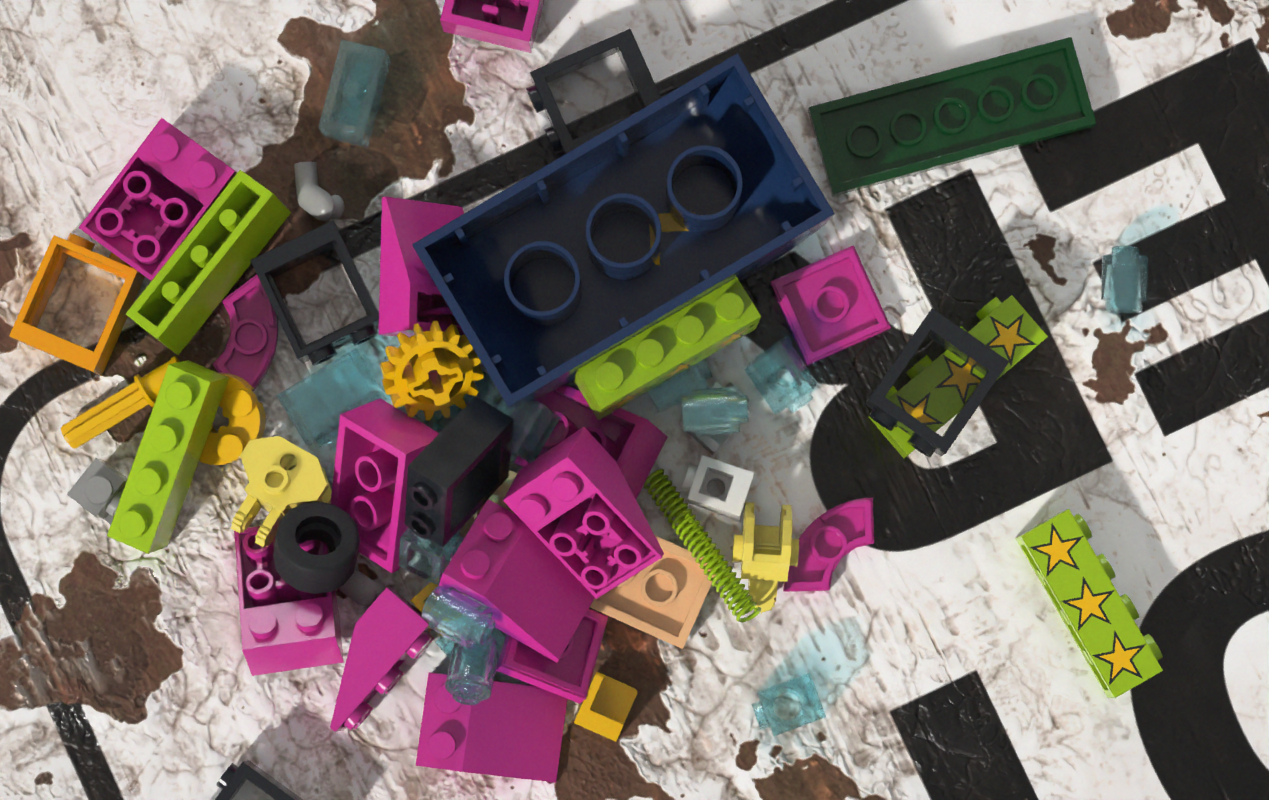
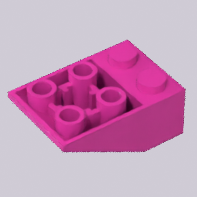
M445 0L440 21L444 32L531 53L545 0Z
M161 117L79 226V229L152 281L237 172Z
M382 197L379 335L397 337V334L401 332L411 337L415 335L413 331L414 324L418 323L424 332L430 331L433 321H438L442 332H445L451 324H454L460 336L465 334L412 246L413 243L463 215L462 207Z
M582 427L520 469L503 499L506 505L596 599L661 559L664 555L615 459L585 427Z
M260 526L247 528L244 533L240 534L234 531L242 651L252 676L343 663L336 589L331 592L317 594L295 589L286 583L276 570L273 557L275 537L268 547L263 548L255 543V536ZM309 540L299 544L301 549L309 554L326 555L330 553V545L323 541Z
M386 587L355 623L330 725L334 732L343 731L346 728L356 730L374 709L368 704L377 692L382 695L384 693L387 694L404 675L399 669L403 662L409 656L412 659H418L435 639L429 634L434 626L394 589Z

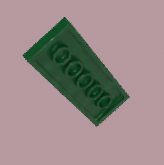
M1072 37L808 108L832 197L1094 127L1096 124Z

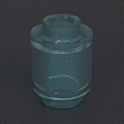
M1114 246L1112 247L1111 254L1102 256L1101 300L1105 301V311L1111 313H1141L1142 302L1147 301L1148 257L1139 255V247Z
M736 386L694 389L690 395H681L684 432L695 431L696 436L740 433V423H749L747 395H737Z
M443 586L436 587L429 595L422 610V618L429 622V627L432 630L469 650L477 644L484 645L495 628V620L492 619V608L454 587L448 589Z
M468 631L462 633L460 640L454 644L445 689L452 695L455 701L465 705H476L480 701L490 698L500 655L496 649L497 641L492 636L483 632Z

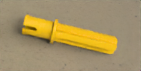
M174 356L168 362L142 377L139 374L133 376L134 382L63 424L61 432L66 442L72 448H79L148 405L154 407L168 365L180 362L179 359Z

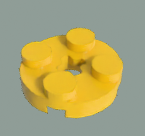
M220 373L229 377L219 404L223 408V416L229 418L228 426H220L218 431L213 428L212 424L199 459L202 463L225 465L241 459L240 454L250 440L263 437L266 425V414L263 404L258 402L257 396L252 391L254 388L246 380L234 374Z

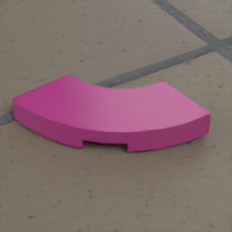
M255 275L222 300L230 317V337L225 351L213 363V366L219 373L234 374L246 380L254 388L252 391L259 386L272 364L278 342V317L258 275Z
M873 497L856 499L837 505L819 516L805 529L799 537L797 566L789 567L788 580L783 582V592L830 591L832 574L842 557L857 547L874 544Z

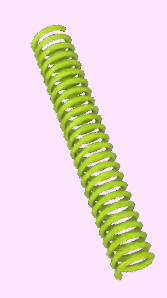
M658 469L647 477L644 489H648V494L652 495V500L656 501V506H660L659 510L664 512L663 515L668 518V523L672 524V529H676L675 533L680 535L679 538L684 541V546H688L687 550L692 552L691 556L696 558L695 561L700 564V569H704V575H708V580L712 581V586L716 587V592L720 593V598L724 599L725 604H729L728 609L733 610L732 615L737 616L736 620L738 622H746L756 617L761 612V607H756L757 602L752 601L753 596L748 595L749 590H743L745 584H739L741 578H736L737 572H732L733 567L728 566L729 561L724 560L725 555H719L721 550L715 549L717 544L711 543L712 538L708 537V532L704 531V526H699L700 520H695L696 515L692 514V509H687L688 503H683L684 498L680 497V492H675L677 487L671 486L672 480H668V475H663L665 470ZM754 609V613H752L751 615L744 618H740L742 615H745Z

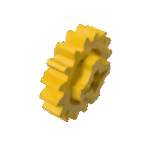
M433 321L430 331L423 332L422 327L418 323L414 324L413 331L415 335L408 337L400 332L397 334L400 346L398 348L387 346L385 349L389 361L380 363V368L384 377L382 383L386 395H390L393 406L396 409L404 405L408 417L412 418L419 410H422L426 421H431L434 411L441 410L442 415L448 418L450 417V406L455 404L461 409L466 407L463 398L465 394L477 396L478 389L475 381L481 380L484 377L480 367L481 360L466 335L460 336L456 325L451 324L445 332H442L438 321Z

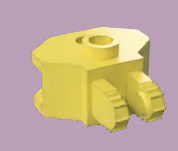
M281 436L250 440L240 454L249 483L244 489L247 497L235 517H233L231 529L239 534L244 533L260 509H265L270 513L255 536V543L263 548L268 547L272 540H274L279 522L289 510L303 503L318 501L331 503L332 489L319 459Z
M745 502L742 535L734 534L732 562L741 564V579H748L749 595L753 596L752 601L757 602L756 607H761L762 614V612L772 611V607H775L778 581L787 582L789 567L797 566L799 539L792 538L791 505L782 504L779 526L755 525L754 503Z

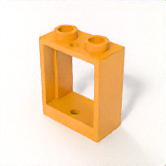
M72 233L69 234L67 240L53 235L9 336L19 342L102 376L127 320L126 312L134 304L145 276L112 252L109 258L93 252L95 243ZM68 256L125 280L94 352L37 328Z

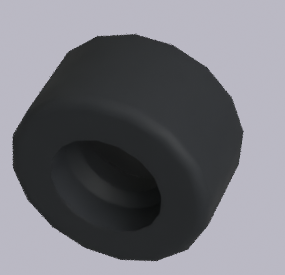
M324 502L303 503L289 510L280 520L275 537L273 557L277 572L286 583L299 591L317 594L331 592L341 587L354 573L360 545L357 524L347 512L336 505ZM309 540H319L332 546L335 551L326 555H314L301 549L299 544Z

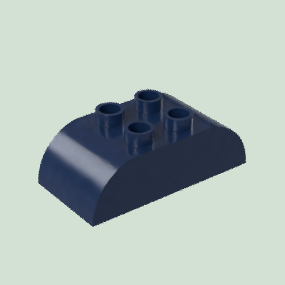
M737 53L418 240L412 246L509 408H513L535 400L573 381L576 376V370L736 277L741 282L755 274L818 231L835 213ZM670 213L681 227L689 231L661 232L658 214ZM649 224L652 227L656 238L651 249ZM660 253V265H657L655 262Z

